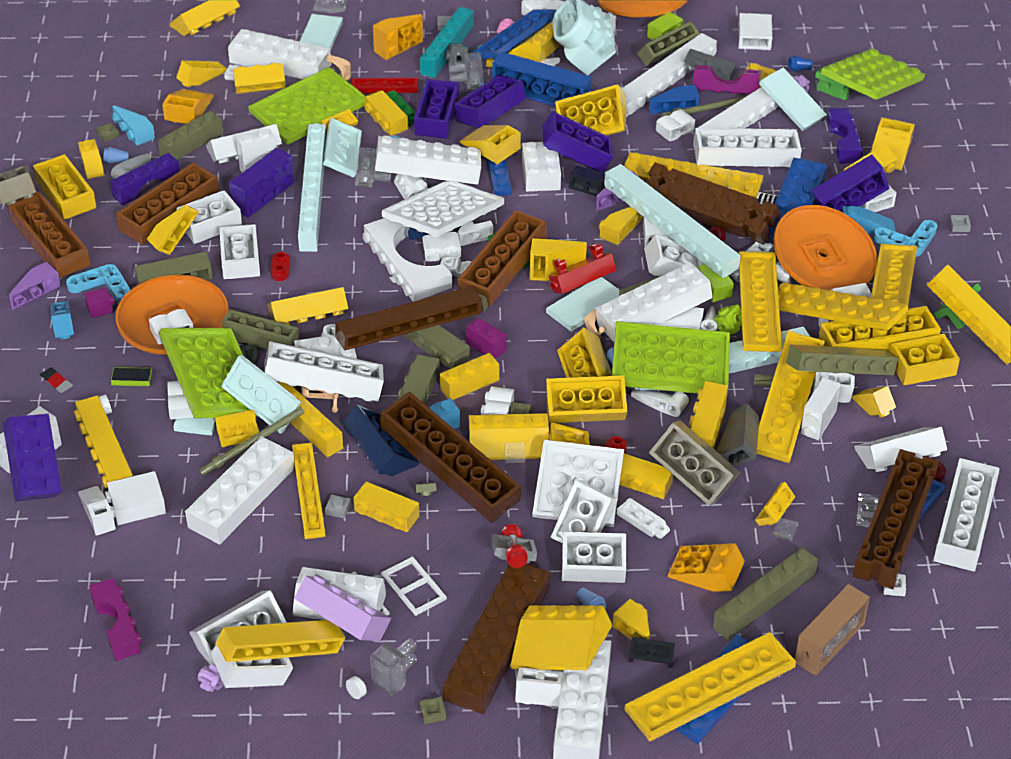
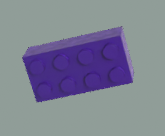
M501 75L496 76L454 103L457 122L480 128L496 120L500 115L508 112L509 109L519 105L520 102L526 99L523 81Z
M426 80L414 118L415 135L448 139L455 115L454 103L459 101L460 98L459 82Z
M553 111L542 125L543 146L548 150H554L564 157L572 158L580 164L583 163L590 166L593 170L601 172L606 169L613 159L612 141L609 136Z
M275 148L229 182L231 199L239 207L241 215L249 218L294 183L292 155Z
M871 154L811 191L816 205L830 207L842 212L843 206H862L890 188L883 166Z
M49 413L9 417L2 424L15 502L56 497L62 493Z

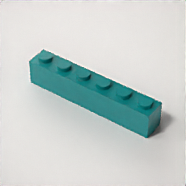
M459 7L421 56V75L436 78L447 63L445 53L446 50H449V44H461L473 28L474 10L465 7Z

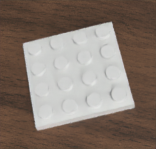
M544 440L532 513L533 517L558 520L575 481H583L618 498L624 449ZM617 502L605 526L614 527Z

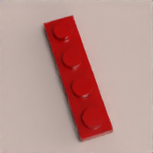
M352 78V86L362 94L377 93L382 90L385 93L394 90L397 93H418V78Z

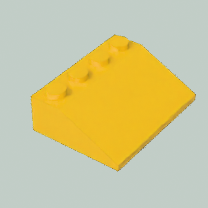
M619 84L555 101L558 114L606 136L625 131L627 105L625 92Z
M529 606L520 620L510 665L511 668L587 671L612 627L604 606Z

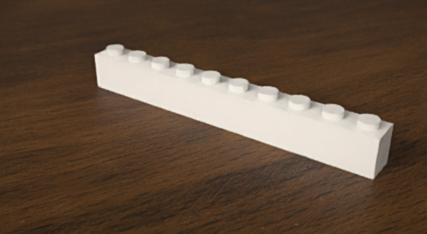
M701 33L622 88L625 92L627 105L626 117L650 101V98L657 96L694 70L693 67L684 62L690 48L714 56L717 51V41Z

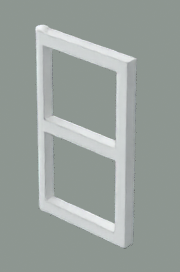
M414 557L381 572L384 579L415 616L447 600L446 595ZM412 564L423 578L399 589L388 575ZM428 583L439 597L416 609L404 594Z

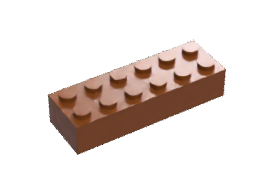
M194 162L117 212L118 230L138 243L145 244L148 242L147 238L156 224L177 211L176 208L218 193V177Z
M40 191L34 193L33 197L28 199L21 198L16 200V203L8 205L12 223L42 260L48 262L58 272L59 278L91 265L88 248Z
M515 210L458 278L459 289L472 286L478 294L486 296L488 306L491 307L530 259L532 238L546 239L548 237L546 221Z

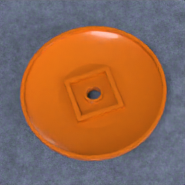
M597 0V2L604 10L616 15L651 17L675 11L685 5L688 0Z
M820 205L800 206L786 213L776 226L773 242L777 258L787 273L801 285L829 291L834 288L862 283L868 285L876 272L877 252L873 241L859 223L843 212Z
M189 275L156 277L137 285L122 298L116 310V325L123 339L133 347L149 353L167 355L164 345L157 344L150 331L149 320L162 314L167 315L174 310L185 309L193 323V328H223L222 320L229 311L228 302L223 292L205 279Z

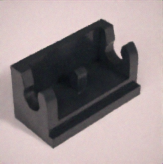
M577 166L570 173L569 188L597 196L605 188V173Z
M632 637L629 662H633L636 659L668 664V668H672L675 643Z

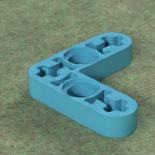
M932 220L923 221L912 237L879 227L875 229L873 239L880 245H917L916 257H918L936 235L937 223Z
M107 264L73 275L66 281L68 291L71 293H79L106 284L118 303L130 291L120 271L113 264ZM91 277H96L94 280H88ZM116 282H119V283H120L119 285H112L113 283H116Z

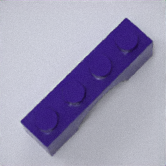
M848 108L828 109L827 125L829 132L843 137L837 142L836 156L839 164H849L858 161L860 156H863V147L860 146V137L856 134V125H853V115H850Z
M167 153L111 180L113 198L122 206L137 199L140 189L148 181L161 179L164 182L180 171L178 160L170 153Z

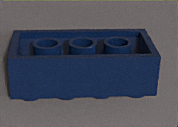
M356 405L343 421L347 427V432L355 438L357 446L363 449L366 453L365 457L374 464V469L379 474L395 476L418 466L419 462L381 428V413Z

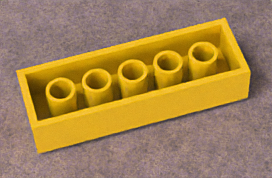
M922 306L908 309L906 323L895 324L888 331L839 321L820 323L819 340L825 341L824 346L880 349L890 352L892 343L939 335L941 328L928 307Z

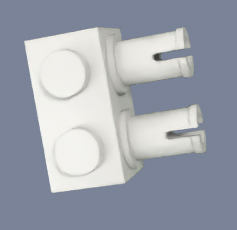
M519 667L515 702L559 707L563 672H560V670L552 671Z

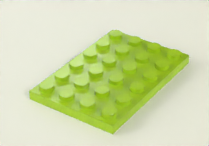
M876 49L864 51L825 66L821 70L822 75L875 100L923 81L925 74L920 72L918 68L906 66V63L893 60V57L889 55H882Z
M327 67L248 106V109L265 126L276 124L280 139L288 145L308 134V124H321L322 120L350 109L353 112L366 104V96L333 69Z
M616 321L612 376H624L626 387L698 394L699 388H703L705 381L728 385L730 332Z
M161 328L159 332L160 338L194 419L216 418L250 410L221 387L238 356L243 355L231 328Z

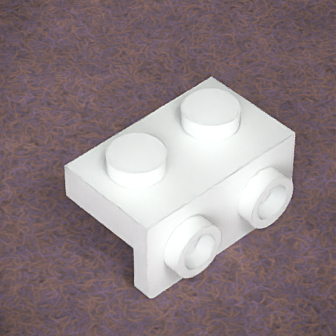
M397 174L394 180L404 200L429 189L422 177Z

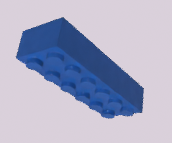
M500 52L492 62V79L501 75L522 80L526 98L556 107L555 101L591 92V76L504 52Z
M793 158L775 202L781 217L774 228L770 226V238H774L776 226L786 213L800 206L816 205L811 190L825 182L826 164Z

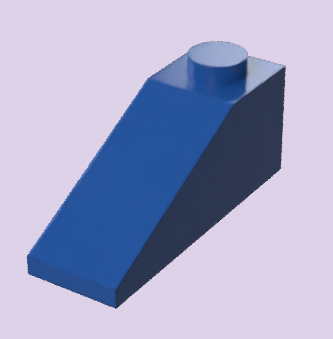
M696 85L679 86L650 98L649 114L669 112L675 108L684 109L699 106V94Z

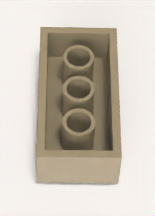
M27 164L0 173V201L2 204L11 205L16 203L18 198L28 199L34 196L36 192L35 183Z
M681 420L673 422L649 452L650 455L709 506L717 503L741 473Z

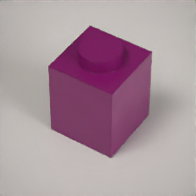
M106 288L84 293L86 307L91 318L113 313L112 305H114V299L112 294H108Z

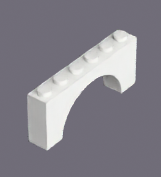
M387 218L364 225L363 239L365 243L371 246L372 252L378 255L380 262L387 267L389 274L394 276L396 283L401 285L405 295L409 296L413 302L452 288V274L444 264L436 266L417 265L405 260L397 253L395 248L400 241L408 237L409 227H405L398 222H391Z

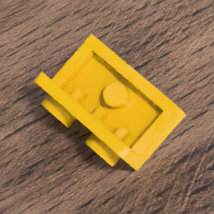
M254 410L215 418L221 447L240 444L259 433Z
M782 482L756 517L755 521L759 526L777 523L794 500L795 495L786 482Z

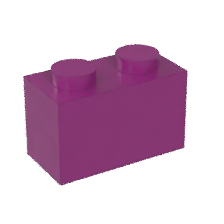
M479 317L466 326V344L484 355L490 353L495 359L506 351L507 334Z

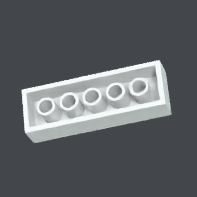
M244 29L240 30L228 46L230 63L247 67L270 65L271 63L283 64L284 75L305 79L331 66V62L326 60V57L331 55L330 48Z
M695 128L693 141L697 165L790 167L793 158H800L802 151L796 129Z
M378 136L375 171L478 184L481 170V150L477 148H464L458 145H443L438 142L428 143L423 140L413 141L407 138L398 139L390 136Z
M690 262L596 307L597 323L599 327L605 328V333L614 342L616 321L650 325L662 323L711 299L710 280Z
M269 341L264 362V373L274 381L284 382L290 386H304L310 390H324L329 394L339 393L349 398L358 397L369 402L379 401L384 381L382 364Z
M261 436L185 511L188 528L221 544L295 469L293 452Z
M959 458L934 556L935 562L975 572L1000 468Z
M603 641L587 671H563L553 759H599L611 641Z

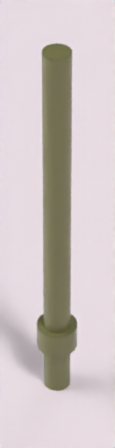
M747 96L684 109L675 108L673 111L661 113V117L670 116L672 112L677 110L693 114L732 106Z
M302 407L297 408L220 457L219 455L211 459L212 462L199 469L200 473L204 476L215 468H221L225 462L251 447L261 436L266 438L305 413Z

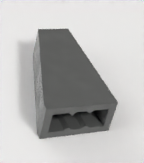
M748 404L732 410L716 450L734 467L754 460L757 456L759 416Z

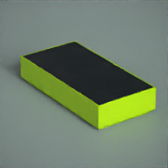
M114 367L111 385L150 386L152 368Z

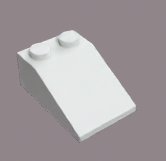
M655 234L644 248L649 273L655 276L667 274L690 262L696 268L704 265V263L676 241Z
M575 481L551 538L563 543V532L601 533L610 518L618 498L583 481Z

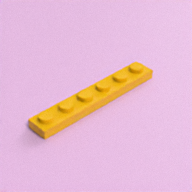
M312 443L292 445L305 539L325 537Z

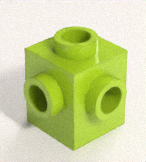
M738 304L723 307L713 319L721 332L734 334L740 330L742 325L741 308Z

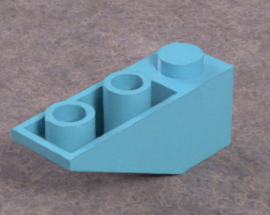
M115 105L112 106V119L115 123L119 124L122 132L125 131L129 140H132L136 145H140L155 139L153 125L145 116Z

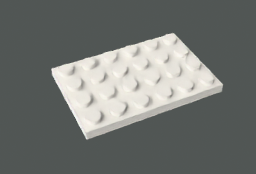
M447 180L382 210V217L389 219L391 222L403 224L405 227L417 229L419 232L431 234L433 237H440L442 234L463 226L465 223L475 220V218L496 210L504 205V198Z

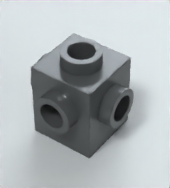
M450 43L449 50H446L445 60H447V63L452 68L460 69V66L465 67V64L469 61L468 47L463 44Z

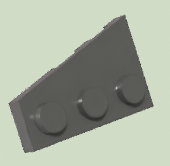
M691 48L684 59V62L693 68L696 65L712 66L716 75L724 80H730L735 67V63Z

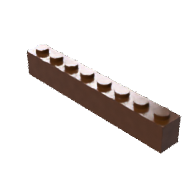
M470 286L335 323V338L344 351L481 314L482 298Z

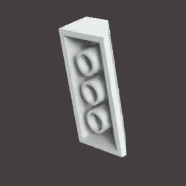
M274 124L210 140L206 147L213 161H219V164L229 162V159L234 157L236 160H239L236 136L270 128L275 137L276 148L282 142L277 125Z
M923 427L854 446L867 469H875L876 472L887 470L889 465H895L900 449L916 453L915 457L921 459L926 455H929V457L940 456L941 451L947 450L942 427Z
M302 567L296 582L295 595L304 577H314L316 574L325 578L326 583L338 586L346 594L356 597L379 612L381 611L386 597L384 578ZM294 599L293 616L327 620Z
M271 590L255 594L189 633L203 657L209 664L215 665L211 652L223 627L287 622Z

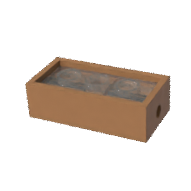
M848 584L799 635L795 656L796 664L816 676L865 624L870 597Z

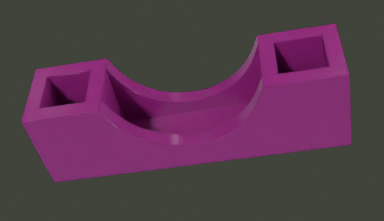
M696 65L694 68L693 85H696L698 91H706L708 89L717 93L729 91L731 94L742 92L750 95L760 88L761 70L745 69L740 77L734 80H724L716 75L712 66Z
M114 578L89 585L91 598L97 614L110 615L117 619L116 624L107 631L109 646L115 661L141 653L139 644H142L139 631H134V628H136L133 615H128L130 609L127 600H122L124 594L121 585L117 586Z

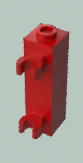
M594 243L589 245L593 257L570 267H567L565 259L554 260L553 265L557 272L549 275L551 289L554 293L563 294L617 271L612 253H604L602 245Z

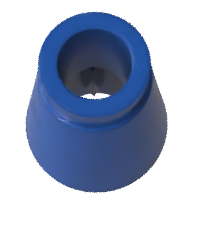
M794 55L788 59V69L792 70V72L808 70L813 67V61Z

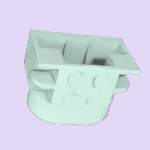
M566 0L561 4L553 18L554 38L564 46L567 59L586 75H589L616 53L611 13L608 12L604 15L601 8L594 7L593 5L589 6L583 0Z

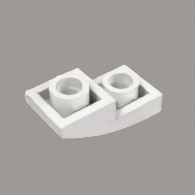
M460 256L442 257L441 264H444L452 276L460 277L472 262H461Z

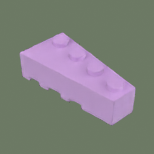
M316 574L314 577H304L294 597L298 602L360 640L381 641L391 620L389 616L361 602L356 597L346 594L338 586L326 583L325 578Z

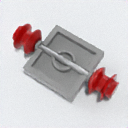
M508 524L502 529L501 535H492L491 543L494 555L500 559L507 560L511 567L521 568L530 561H536L537 551L534 540L524 539L518 525Z

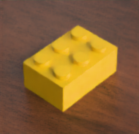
M945 334L891 344L890 353L898 357L895 372L903 386L955 376L957 374L960 358Z

